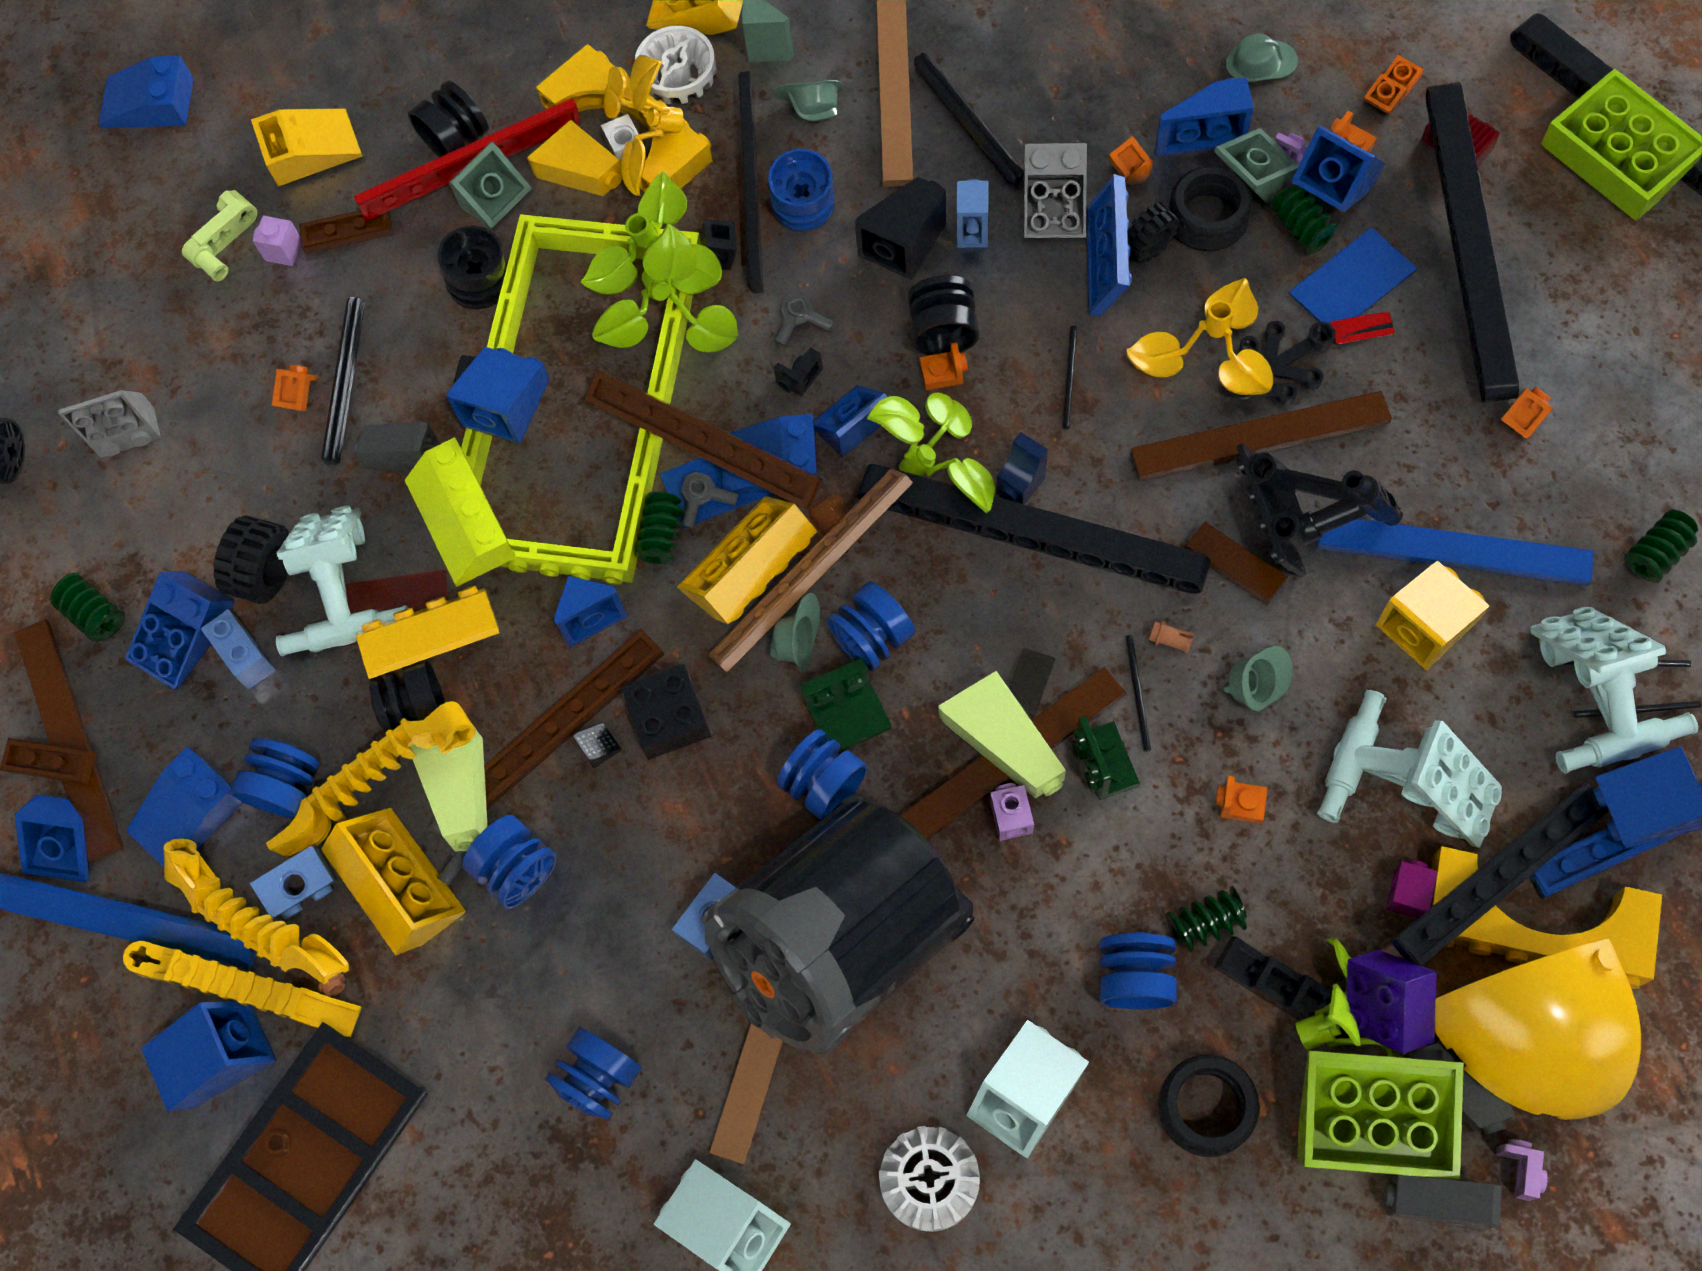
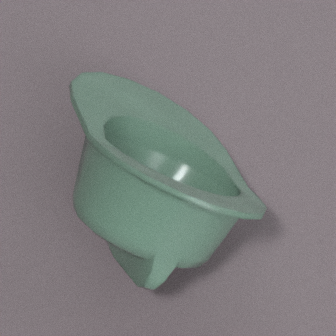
M1260 33L1251 34L1242 39L1226 59V69L1230 76L1235 79L1247 77L1248 82L1287 77L1295 71L1298 65V56L1291 46L1279 40H1272L1267 35Z
M838 80L788 83L775 87L772 94L780 100L791 101L796 113L802 119L820 121L837 115V94L843 90L844 84Z
M811 592L805 594L799 603L796 614L786 616L777 621L772 633L771 657L775 660L796 663L801 671L808 670L811 664L812 649L820 622V606L815 594Z
M1273 645L1252 657L1235 662L1229 673V682L1223 686V691L1230 693L1237 702L1246 704L1250 710L1256 712L1263 710L1281 698L1291 684L1293 667L1289 653L1283 647Z

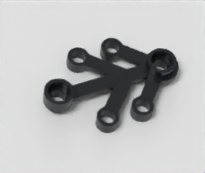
M1280 321L1269 322L1265 330L1267 343L1264 358L1271 367L1273 377L1300 381L1307 389H1318L1324 378L1323 372L1320 369L1314 367L1304 369L1288 365L1313 350L1323 351L1328 349L1335 337L1334 328L1326 322H1317L1311 326L1305 340L1278 355L1279 344L1285 334V326ZM1276 329L1280 334H1272L1270 330ZM1246 336L1241 339L1239 352L1246 349L1244 347L1246 344L1252 345L1254 347L1252 350L1258 352L1259 341L1255 337ZM1316 337H1321V338H1323L1325 341H1318V340L1315 339V338H1316ZM1308 376H1315L1318 381H1310ZM1291 383L1273 384L1270 392L1260 395L1276 397L1280 404L1290 405L1296 399L1297 388ZM1227 390L1232 397L1240 400L1249 399L1253 396L1240 395ZM1288 391L1292 396L1285 397L1281 392Z

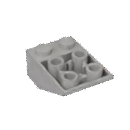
M1087 143L1024 145V238H1086Z
M120 390L58 410L59 415L100 458L114 456L120 451L146 446L152 441L161 439L155 409L140 392Z

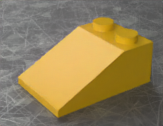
M653 0L646 26L649 29L655 30L669 26H686L696 29L705 35L728 32L737 28L743 0Z

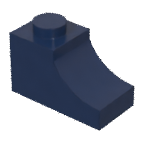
M1022 432L1013 441L1010 454L997 475L996 490L1006 500L1025 504L1046 477L1048 449Z

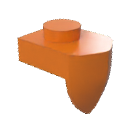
M1133 136L1112 151L1107 157L1117 172L1125 177V182L1130 185L1144 183L1153 168V160L1149 158Z

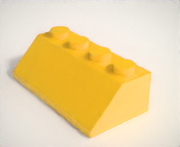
M764 496L688 574L677 588L712 618L729 624L743 614L744 608L753 598H757L766 590V585L775 575L782 573L788 567L789 561L797 552L804 550L810 544V539L817 530L795 503Z
M476 585L459 590L457 592L459 597L446 601L443 596L426 602L427 608L414 612L413 608H407L394 613L395 619L382 623L380 619H376L362 624V630L357 632L356 639L368 678L371 679L499 634L498 623L485 588L478 590Z
M391 807L336 823L321 848L326 858L395 956L424 945L465 913V909L450 888L437 878L439 873Z

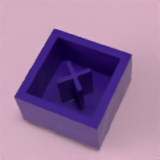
M1381 950L1348 959L1347 1001L1350 1013L1357 1023L1359 1034L1402 1054L1434 1043L1437 972Z

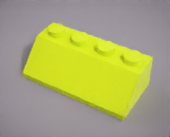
M454 437L425 451L406 477L405 482L456 587L515 559L516 556L456 438Z

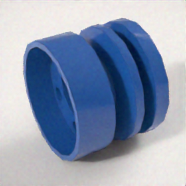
M810 149L787 151L774 160L769 169L768 186L771 207L775 218L783 227L792 231L808 232L820 228L829 220L834 211L833 173L829 163L821 154Z
M869 581L851 596L856 610L843 604L838 608L839 615L833 613L825 620L827 627L841 649L853 660L862 657L868 671L872 672L880 666L879 659L884 661L890 657L889 650L884 642L896 649L900 648L915 634V627L897 601L878 584Z
M822 729L812 732L795 748L783 765L776 783L783 791H790V796L795 800L802 799L807 795L804 807L820 820L831 813L841 801L856 793L868 770L867 764L849 750L837 757L840 744L835 739L829 740L830 736Z
M252 738L249 749L255 754H246L244 762L256 771H238L229 794L254 808L281 817L294 819L299 810L301 800L307 797L294 786L295 784L311 786L314 778L308 773H317L320 762L303 750L288 743L264 738Z
M506 815L488 826L471 844L462 862V868L480 885H488L487 891L494 898H497V901L505 909L515 908L530 898L544 884L557 862V855L549 847H545V844L539 838L531 839L532 832L514 815Z
M1128 932L1101 938L1099 941V951L1106 955L1100 957L1099 965L1105 969L1116 971V973L1107 974L1100 978V1004L1112 1008L1134 1010L1160 1009L1176 1005L1177 978L1160 973V971L1173 968L1176 965V958L1169 955L1176 950L1175 940L1164 935L1145 932Z
M579 1026L566 1045L567 1049L577 1058L575 1063L572 1065L559 1059L554 1063L567 1072L566 1077L562 1080L548 1072L544 1080L550 1083L559 1097L587 1115L609 1121L613 1113L601 1106L600 1103L605 1097L619 1106L621 1100L610 1089L613 1083L630 1088L643 1067L598 1036Z

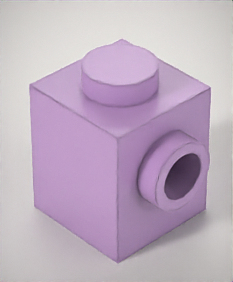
M263 216L259 226L255 228L253 233V243L265 261L289 266L294 265L302 243L301 237L291 221Z
M1014 783L1000 785L995 789L996 791L990 792V805L999 841L1033 834L1034 821L1025 785L1016 787Z

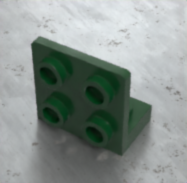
M862 657L800 685L803 699L817 728L826 732L830 736L829 740L835 739L840 744L839 753L891 729V723L869 680L868 668Z
M1079 717L1077 730H1074L1075 740L1072 741V746L1079 761L1084 759L1088 769L1084 774L1090 791H1096L1099 799L1103 800L1139 787L1140 782L1115 722L1113 721L1091 729L1087 717Z

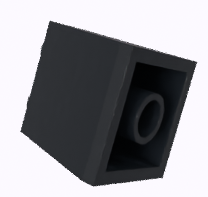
M917 177L858 216L855 220L858 256L912 280L947 224L946 189L935 181H927Z

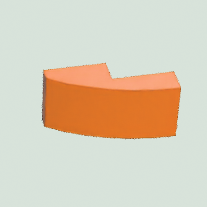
M1397 55L1386 72L1380 74L1363 100L1390 115L1422 77L1424 69Z

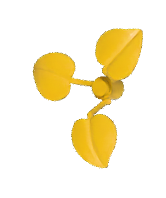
M646 55L637 56L632 67L630 88L633 92V102L623 98L626 79L623 71L618 67L610 68L608 83L604 92V111L608 118L615 119L619 114L622 104L636 110L648 112L647 123L654 129L653 131L635 135L633 141H627L621 157L622 179L628 190L636 196H641L639 187L645 164V147L641 140L654 136L663 137V131L679 133L683 125V111L681 108L662 106L647 99L663 61Z
M1247 278L1225 285L1207 299L1204 306L1206 320L1199 322V327L1183 348L1180 349V343L1173 335L1167 332H1154L1143 336L1126 350L1127 357L1140 371L1154 377H1169L1182 370L1184 363L1181 355H1185L1203 330H1206L1211 337H1225L1227 355L1230 360H1226L1220 365L1218 376L1221 384L1227 390L1240 395H1258L1270 392L1273 385L1271 367L1260 353L1251 349L1242 350L1237 355L1233 352L1232 330L1230 328H1246L1255 322L1258 315L1257 301L1250 290Z

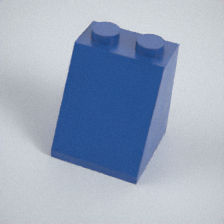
M1319 125L1291 182L1339 210L1346 212L1373 189L1385 163L1376 156Z
M484 347L450 388L446 397L462 427L521 444L550 378L544 364L534 357L522 358L513 355L510 351L503 348L495 350Z
M1682 746L1595 777L1599 787L1593 789L1601 809L1608 807L1613 820L1607 822L1615 842L1622 840L1627 849L1702 829V789Z
M237 1001L198 1003L141 1048L167 1112L193 1109L276 1062V1058L252 1005L248 1004L246 1007Z

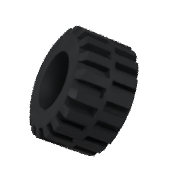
M247 515L239 516L234 522H231L221 537L214 559L213 573L215 585L219 588V591L223 594L258 604H266L269 600H272L282 588L288 575L283 560H278L276 553L288 537L289 530L285 526Z

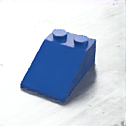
M181 56L150 57L108 76L99 126L101 128L186 126L194 78Z
M1247 77L1227 78L1222 81H1216L1161 114L1154 150L1155 157L1213 150L1221 144L1247 134L1254 109Z
M813 414L780 416L729 432L818 476L816 431ZM721 467L722 489L737 494L770 492Z
M187 746L161 772L126 832L164 867L163 847L165 843L179 838L190 839L196 843L198 850L243 802L231 796L229 793L232 785Z

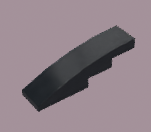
M1237 936L1229 939L1214 966L1215 969L1299 1021L1316 1015L1315 1011L1323 1009L1331 1003L1332 992L1308 975H1299L1273 956L1263 955ZM1339 1026L1341 1034L1335 1036L1336 1039L1350 1038L1344 1029Z

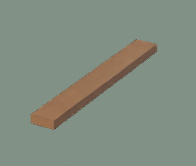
M877 0L883 187L905 186L913 180L906 0Z
M893 468L890 469L708 656L725 672H728L913 483L910 478L902 472Z
M753 1024L750 1025L710 1149V1154L743 1165H745L783 1045L782 1040L771 1038Z

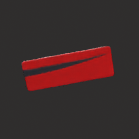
M1389 312L1336 320L1330 323L1335 330L1334 338L1337 344L1395 334Z

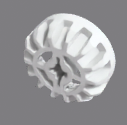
M669 26L651 33L641 42L635 55V59L639 55H646L663 61L649 94L656 100L662 97L665 104H672L673 98H679L681 104L688 103V95L691 94L696 98L703 95V88L708 89L712 86L713 75L717 72L714 50L708 38L698 30L686 26ZM692 64L698 70L697 79L691 76L690 67ZM661 72V76H662V77H661V80H660V83H659L658 76H659V73Z
M920 1126L907 1133H902L890 1148H887L881 1169L879 1170V1181L883 1199L891 1213L899 1221L916 1230L934 1232L956 1225L970 1212L978 1196L980 1175L975 1155L960 1136L958 1137L942 1127ZM928 1150H935L944 1154L951 1161L952 1166L943 1167L938 1161L929 1159ZM922 1151L923 1160L915 1166L913 1172L903 1174L908 1160L914 1154ZM928 1168L932 1169L933 1174L940 1175L939 1179L934 1180V1187L927 1188L926 1182H919V1178L925 1176V1169ZM955 1182L950 1194L945 1199L936 1203L935 1196L944 1190L947 1183ZM916 1189L920 1194L930 1197L931 1204L917 1201L907 1190Z

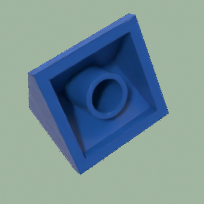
M856 385L814 419L815 431L843 458L881 427L876 422L868 420L867 417L873 407L887 397L886 394Z
M568 576L554 621L569 648L628 616L613 586Z

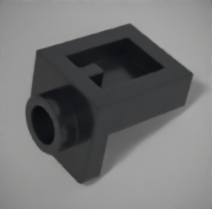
M810 347L804 356L800 355L795 360L792 370L777 362L773 367L777 385L788 393L793 391L802 397L823 370L821 353Z

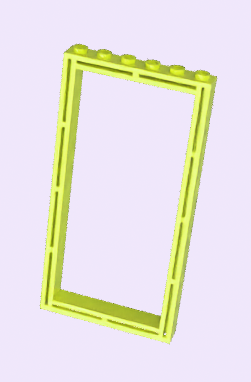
M520 214L487 347L495 350L503 348L513 354L539 248L597 254L605 247L614 245L625 248L630 255V245L627 243V240L631 237L623 236L629 235L625 225ZM656 228V230H657V232H658V237L660 236V234L663 232L664 229H657V228ZM681 231L691 242V245H701L699 232ZM636 245V258L643 259L648 248ZM671 281L675 295L690 312L693 294L681 293L673 286ZM668 297L647 392L669 404L671 403L688 319L670 297ZM641 427L639 429L613 552L507 539L516 558L499 567H507L518 573H526L527 570L539 571L541 574L550 577L564 574L584 580H590V578L603 579L605 582L615 585L622 584V582L633 583L638 559L635 543L639 541L637 534L641 529L640 520L643 518V507L646 506L645 496L652 492L663 438ZM466 428L461 449L481 485L492 435Z

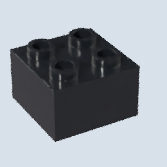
M685 664L621 687L640 745L648 760L712 737Z

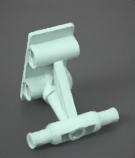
M350 505L331 510L332 514L320 517L319 513H312L300 517V522L294 526L276 553L278 560H283L285 569L290 576L309 571L311 579L317 583L328 620L308 624L304 627L303 631L276 636V646L281 657L308 649L316 653L323 649L357 642L356 635L357 632L362 630V624L376 619H380L382 623L395 619L394 613L408 608L407 605H404L403 607L382 612L370 609L353 614L350 613L342 563L357 560L355 546L365 544V534L360 519L362 514L360 508L351 509Z
M1592 607L1575 609L1573 614L1563 617H1548L1543 619L1540 624L1530 627L1531 634L1539 638L1542 656L1549 666L1554 667L1574 661L1578 680L1585 688H1590L1609 729V732L1589 737L1584 741V745L1557 752L1556 762L1564 774L1589 765L1600 768L1622 760L1636 759L1645 753L1667 747L1670 740L1690 734L1693 735L1698 732L1697 720L1690 712L1667 720L1652 718L1637 723L1633 688L1636 686L1635 674L1657 667L1658 656L1666 654L1664 645Z
M1366 690L1357 716L1349 719L1343 737L1335 747L1334 759L1325 779V786L1328 789L1317 815H1320L1319 817L1326 821L1338 823L1347 797L1355 793L1362 773L1366 771L1403 786L1401 794L1411 802L1434 807L1438 811L1433 824L1437 831L1450 837L1465 839L1472 847L1480 848L1484 837L1487 836L1490 830V820L1495 806L1501 800L1502 786L1452 730L1440 720H1435L1432 727L1426 728L1418 749L1409 747L1404 750L1373 746L1379 732L1377 720L1387 698L1380 692Z

